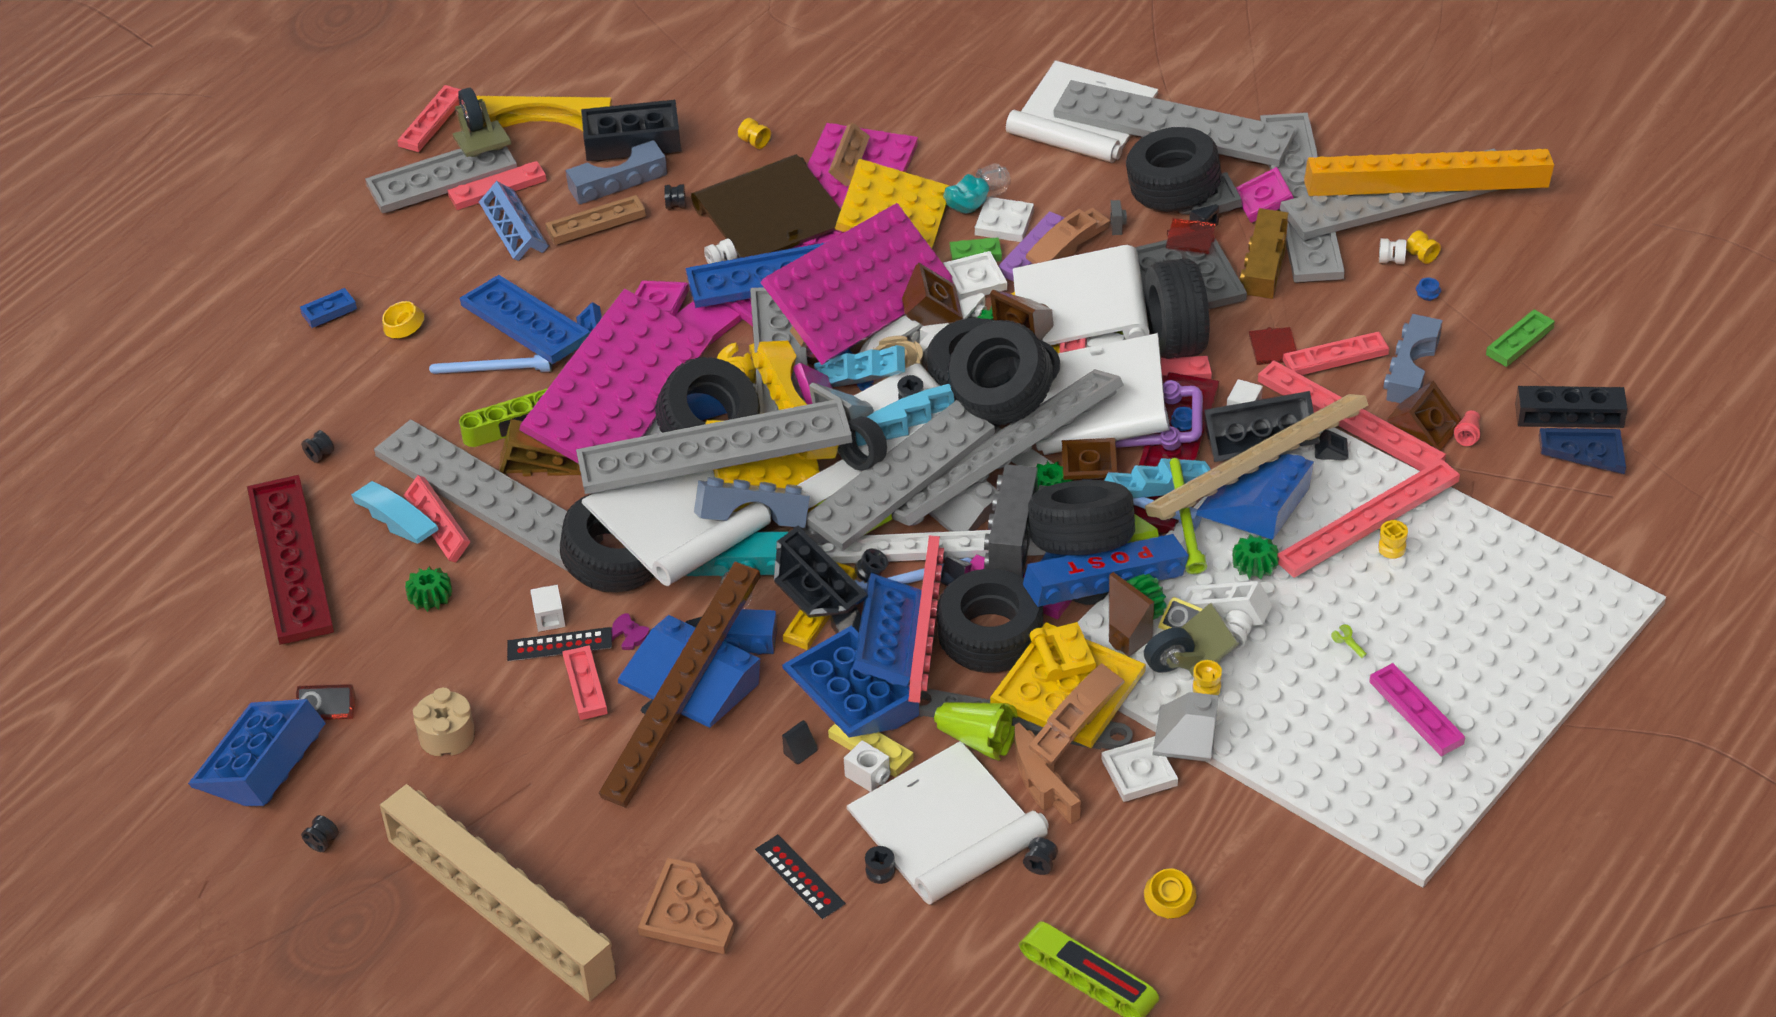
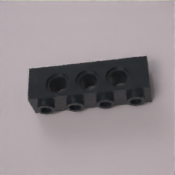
M1518 386L1515 401L1517 426L1624 428L1628 410L1624 387Z

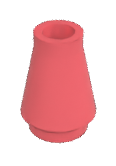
M1467 411L1454 429L1456 441L1463 446H1471L1480 438V415L1476 411Z

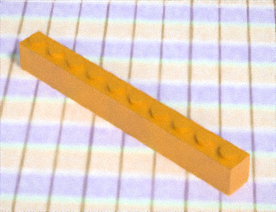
M1548 149L1308 157L1304 183L1308 196L1549 188L1554 163Z

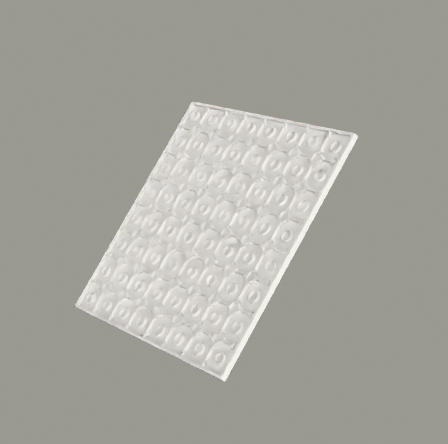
M1336 428L1328 429L1347 438V460L1316 459L1314 445L1298 447L1295 450L1279 454L1300 455L1305 459L1314 461L1309 490L1272 540V543L1277 545L1278 553L1420 471ZM1452 487L1447 488L1394 519L1404 523L1408 528L1406 551L1403 556L1390 559L1380 554L1378 549L1380 540L1379 528L1295 578L1279 564L1273 570L1271 576L1264 575L1261 580L1257 576H1253L1249 580L1247 574L1239 575L1238 569L1233 568L1232 564L1234 545L1238 544L1240 538L1247 539L1249 534L1253 537H1259V535L1202 517L1199 527L1195 530L1198 550L1206 557L1207 569L1199 574H1189L1185 570L1183 576L1158 581L1159 585L1163 586L1162 591L1166 596L1164 599L1166 606H1168L1173 597L1182 599L1188 586L1250 581L1260 582L1273 605L1263 625L1252 626L1251 631L1247 634V640L1243 648L1232 650L1217 662L1222 669L1221 691L1218 695L1217 721L1211 762L1207 763L1422 888L1664 606L1666 596ZM1207 497L1202 498L1193 508L1198 509ZM1178 522L1175 530H1170L1166 535L1174 534L1187 552L1183 527ZM1108 593L1103 600L1097 602L1078 621V624L1085 639L1125 655L1120 650L1113 648L1109 643ZM1163 615L1153 620V637L1163 631L1158 628ZM1343 624L1349 625L1352 629L1351 637L1367 655L1361 658L1345 642L1336 643L1333 641L1331 633L1336 630L1344 637V633L1339 627ZM1144 645L1132 654L1130 658L1145 663L1146 671L1118 711L1156 732L1160 707L1189 692H1193L1194 678L1189 670L1180 667L1164 673L1153 671L1145 661L1144 649L1146 645ZM1168 648L1161 655L1167 654L1173 649ZM1394 663L1465 736L1464 745L1441 757L1369 682L1370 674Z

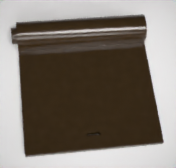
M797 154L691 194V200L698 215L708 214L725 239L731 240L740 258L786 250L836 231L835 227L841 211L809 170L804 158L799 157Z

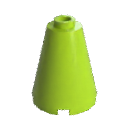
M945 702L936 709L934 722L937 723V728L940 731L985 756L999 761L1001 760L999 756H1006L1012 746L1015 737V726L1012 725V717L1017 718V711L1015 706L1008 703Z

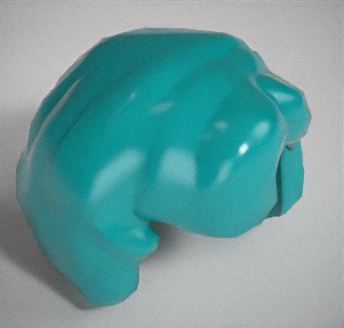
M966 174L957 185L946 187L943 197L950 208L957 212L969 214L985 203L990 186L984 179L976 178L972 174Z

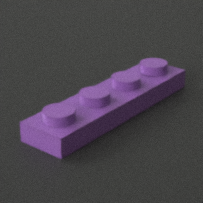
M1049 211L999 264L1003 276L1014 281L1013 268L1032 265L1033 263L1025 258L1026 254L1051 228L1065 217Z

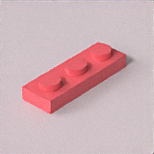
M590 645L562 651L579 719L584 720L608 714Z

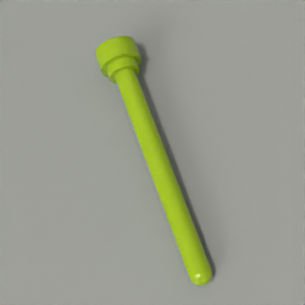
M1172 458L1169 464L1174 488L1176 489L1185 483L1180 460ZM1190 507L1182 508L1179 510L1187 554L1189 555L1185 570L1189 574H1199L1207 569L1206 557L1198 550Z

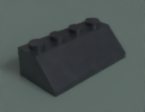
M676 99L581 109L587 161L630 157L632 147L653 140L662 153L681 152Z
M1310 391L1204 410L1205 428L1214 462L1229 460L1313 414L1314 410ZM1319 437L1305 440L1299 443V447L1319 444Z

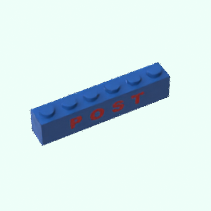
M1169 534L1126 543L1119 548L1106 552L1069 555L1030 563L1027 565L1023 586L1037 607L1109 592V575L1112 572L1125 581L1142 574H1151L1158 581L1183 576L1189 555L1175 535Z

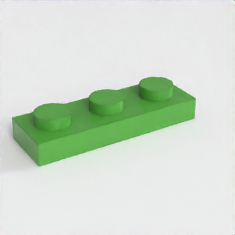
M1534 309L1489 345L1486 355L1507 367L1554 329L1555 321Z

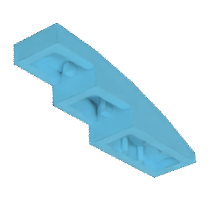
M895 345L880 351L870 349L858 354L846 353L836 356L823 365L820 362L814 363V369L828 376L831 387L872 381L905 372L904 346Z
M949 384L938 386L902 398L867 417L879 425L886 440L909 435L908 427L927 423L932 419L931 414L941 412L954 402V394ZM855 431L857 445H866L865 439Z
M1161 458L1157 467L1135 465L1131 474L1108 472L1104 480L1125 486L1131 492L1133 498L1161 496L1175 490L1169 464L1171 459ZM1180 460L1185 484L1211 470L1206 461Z
M371 481L351 494L355 504L368 508L372 518L386 523L391 533L414 543H420L439 530L438 526L419 509L376 482Z

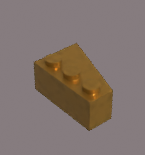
M1259 208L1254 233L1249 241L1250 252L1246 253L1244 267L1246 269H1242L1240 275V282L1244 284L1247 295L1273 299L1286 251L1289 212Z
M511 419L500 455L499 472L505 475L507 473H522L523 477L531 476V473L547 472L548 476L581 475L577 462L520 431L522 421Z

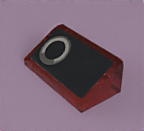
M353 685L297 686L296 700L308 699L323 720L353 719L356 699Z

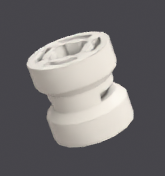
M728 238L720 241L716 246L711 244L704 247L708 264L737 259L735 247Z
M1381 238L1379 263L1394 261L1396 264H1405L1406 240L1398 239L1394 242ZM1393 246H1395L1394 257H1393Z
M1232 610L1228 612L1224 621L1239 643L1233 650H1239L1246 643L1247 634H1249L1253 626V620L1243 611Z

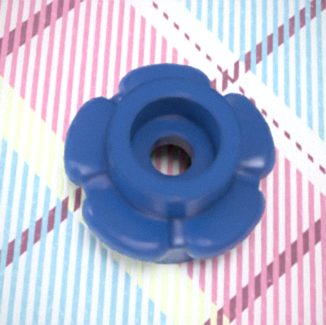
M1428 277L1420 280L1416 286V291L1419 297L1430 301L1439 296L1441 288L1436 279Z
M1189 407L1175 409L1171 420L1172 426L1181 431L1191 429L1192 409Z

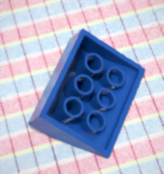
M1279 455L1277 460L1261 464L1257 471L1243 474L1238 477L1237 482L1223 485L1217 489V493L1207 496L1198 508L1196 516L1273 540L1309 490L1314 461L1305 459L1300 455Z
M671 615L665 617L649 632L619 676L618 683L650 699H654L696 627ZM723 641L681 714L711 728L759 685L760 658Z
M852 625L784 663L782 667L849 738L897 729L919 716V702H909V683L907 687L899 684L894 685L884 679L872 675H863L859 671L852 669L859 634Z
M308 699L252 702L188 784L192 788L243 806H264L273 798V793L278 786L288 778V773L293 766L303 758L304 752L309 745L318 738L319 732L326 723Z

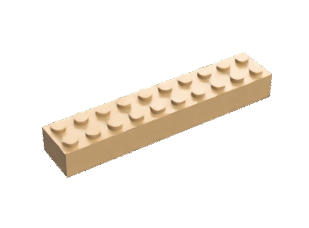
M406 784L380 804L388 841L589 1002L616 980L615 962L611 951L612 944L603 933H596L590 928V925L584 918L580 916L577 918L562 901H556L550 897L542 885H535L521 869L513 868L501 853H494L480 837L472 836L461 822H455L449 818L442 807L439 805L435 807L420 790L415 791Z

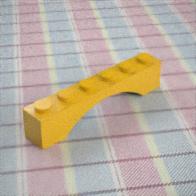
M476 96L478 100L483 99V102H485L490 121H498L502 128L524 122L550 121L567 124L583 131L581 109L612 106L611 98Z
M789 341L759 342L757 352L753 356V363L755 368H758L762 381L768 387L770 396L777 404L779 410L807 405L800 398L791 381L797 356ZM839 445L805 451L802 454L805 460L836 458Z

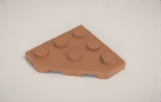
M667 858L638 926L639 935L725 954L734 932L733 922L721 908L718 898L702 878L696 864Z

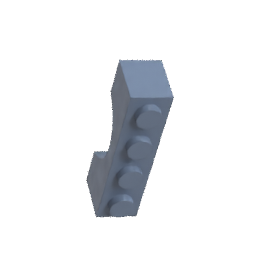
M654 140L632 147L630 158L621 165L601 168L585 163L566 170L568 189L579 205L667 175L665 156Z
M1412 314L1409 324L1404 323L1401 338L1404 339L1398 340L1395 355L1398 356L1392 357L1389 372L1392 373L1386 374L1383 389L1387 390V401L1401 403L1423 387L1425 371L1416 366L1413 361L1425 356H1435L1440 341L1443 320Z
M708 477L707 481L698 480L694 513L703 519L727 521L731 513L738 506L748 502H760L769 507L772 520L778 525L791 527L799 525L805 528L810 496L802 490V487L797 485H786V488H776V484L760 482V486L750 485V482L745 480H734V483H724L723 479Z

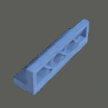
M496 181L479 203L512 258L519 261L530 247L543 253L548 248V244L512 188ZM496 196L494 206H489L490 201ZM505 210L503 220L499 221L500 211ZM513 224L512 234L507 235L509 225ZM518 239H522L524 242L516 250Z

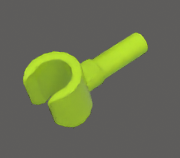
M1343 624L1339 627L1344 633V637L1336 630L1331 633V637L1336 643L1345 642L1361 658L1367 655L1351 637L1352 629L1349 625Z

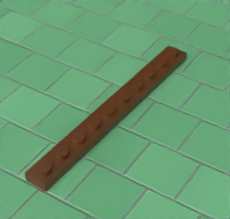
M734 562L600 789L599 795L602 799L625 808L627 807L760 579L761 574L759 570Z

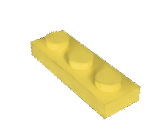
M836 724L828 730L830 739L850 751L863 740L889 756L890 775L895 778L914 760L912 751L880 732L849 738Z

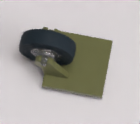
M471 87L459 90L458 98L460 105L455 106V111L461 131L452 133L464 155L466 157H476L483 152L500 150L506 145H510L511 140L499 122L490 121L483 99L478 100Z
M1210 603L1181 628L1173 627L1156 634L1145 646L1144 658L1148 666L1155 672L1164 673L1180 667L1189 670L1193 676L1194 666L1198 662L1203 660L1219 662L1236 648L1239 643L1214 604Z

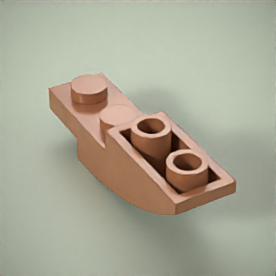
M1094 208L1085 212L1078 209L1051 228L1031 248L1025 258L1031 263L1036 264L1070 257L1076 253L1078 245L1108 229L1111 220Z
M1101 663L1047 719V724L1029 744V749L1052 766L1084 726L1091 723L1121 687L1124 680Z
M1020 723L1015 724V757L1020 776L1028 792L1043 811L1054 806L1070 824L1080 819L1081 805L1079 795L1074 790H1070L1063 783L1060 775L1054 772V764L1051 766L1029 749V744L1036 737L1034 733L1030 730L1027 731Z

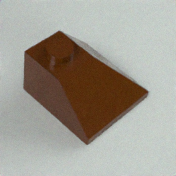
M921 263L915 265L902 296L904 313L911 321H917L923 326L962 320L963 316L955 284Z
M997 290L990 292L994 321L1010 320L1021 323L1033 331L1039 340H1042L1054 326L1052 309L1047 305Z
M1434 381L1429 382L1401 402L1387 418L1390 424L1440 451L1452 437L1455 427L1462 420Z
M1115 438L1062 440L1064 480H1105L1108 472L1117 473Z
M1112 572L1109 575V643L1113 648L1120 650L1130 657L1153 638L1154 601Z

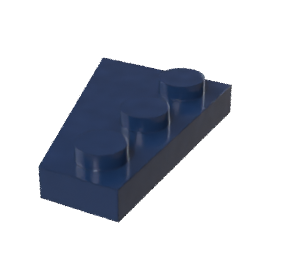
M1540 428L1539 443L1542 455L1625 474L1626 463L1620 429Z

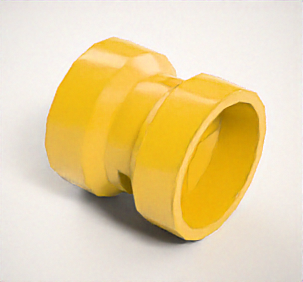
M746 118L739 126L738 137L745 142H750L753 147L762 149L770 140L771 130L762 124L759 125L758 121L752 118Z
M1421 230L1415 231L1406 242V251L1412 255H1418V259L1424 264L1433 262L1441 250L1440 243L1434 239H1429L1428 235Z
M1389 520L1382 524L1378 549L1384 557L1396 559L1404 555L1408 537V528L1404 523L1397 520Z
M1212 660L1198 662L1193 670V692L1219 695L1222 677L1221 666Z

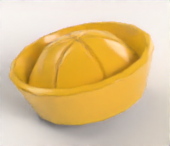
M409 301L395 303L382 316L383 331L390 338L407 337L414 333L424 321L422 310Z
M1173 868L1163 869L1155 873L1147 881L1144 889L1145 902L1149 909L1156 915L1168 919L1179 918L1187 914L1193 908L1197 897L1196 888L1191 879L1182 871Z

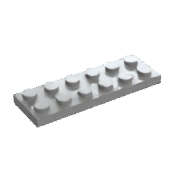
M506 146L500 150L483 152L476 157H466L461 149H457L366 178L365 180L371 195L383 214L446 194L449 189L517 168V163Z

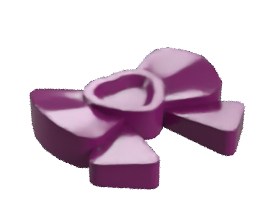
M628 613L620 615L614 621L613 627H611L612 640L622 633L626 637L621 645L622 650H632L635 646L641 645L650 632L648 627L639 626L634 621H631Z

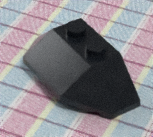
M799 525L777 541L774 583L809 618L848 613L868 597V594Z

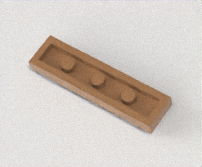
M637 195L545 223L546 231L554 245L646 217V212Z

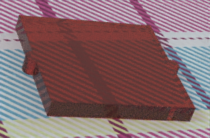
M1173 218L1170 230H1167L1166 248L1209 254L1211 244L1215 241L1214 231L1216 223Z
M1268 327L1264 330L1249 331L1248 335L1256 365L1270 364L1273 360L1278 363H1284L1283 354L1297 351L1290 327L1275 329Z

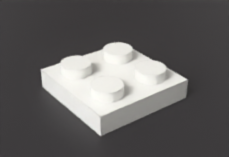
M987 197L975 226V235L990 238L999 237V239L1021 242L1025 237L1033 215L1034 204Z
M990 251L943 263L952 275V281L956 286L959 301L979 293L988 295L992 290H1007V281Z
M1155 736L1102 752V761L1123 802L1178 786V778L1167 757L1153 755Z

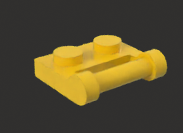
M1078 622L1047 630L1036 628L1030 632L1031 642L1037 646L1044 662V671L1047 679L1051 681L1091 672L1096 668V662ZM1054 642L1063 664L1056 663L1048 643Z

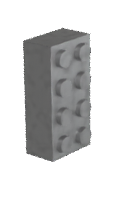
M1005 464L1003 475H998L997 491H999V494H994L992 510L995 513L989 515L988 530H991V533L985 534L984 550H988V552L985 554L984 569L1006 570L1023 577L1031 540L1028 503L1034 493L1038 491V468Z

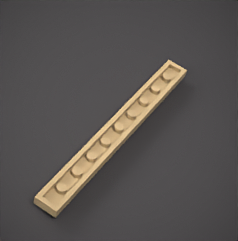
M1348 394L1145 505L1147 515L1158 517L1161 520L1174 517L1176 511L1194 506L1197 503L1196 500L1217 493V489L1223 485L1237 482L1238 477L1257 471L1261 464L1277 460L1279 454L1295 450L1300 446L1299 443L1317 438L1320 435L1319 432L1338 426L1340 424L1339 421L1358 415L1360 413L1359 410L1368 406L1366 396Z

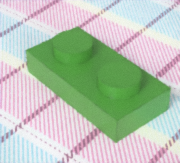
M999 237L950 242L952 260L990 251L996 262L1002 261Z

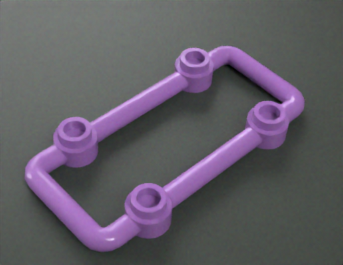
M1166 381L1163 384L1164 401L1166 403L1175 404L1182 397L1192 396V431L1179 432L1177 428L1169 426V431L1160 432V434L1115 441L1116 448L1162 444L1163 448L1167 450H1175L1181 443L1196 441L1202 434V391L1196 386H1180L1176 381Z

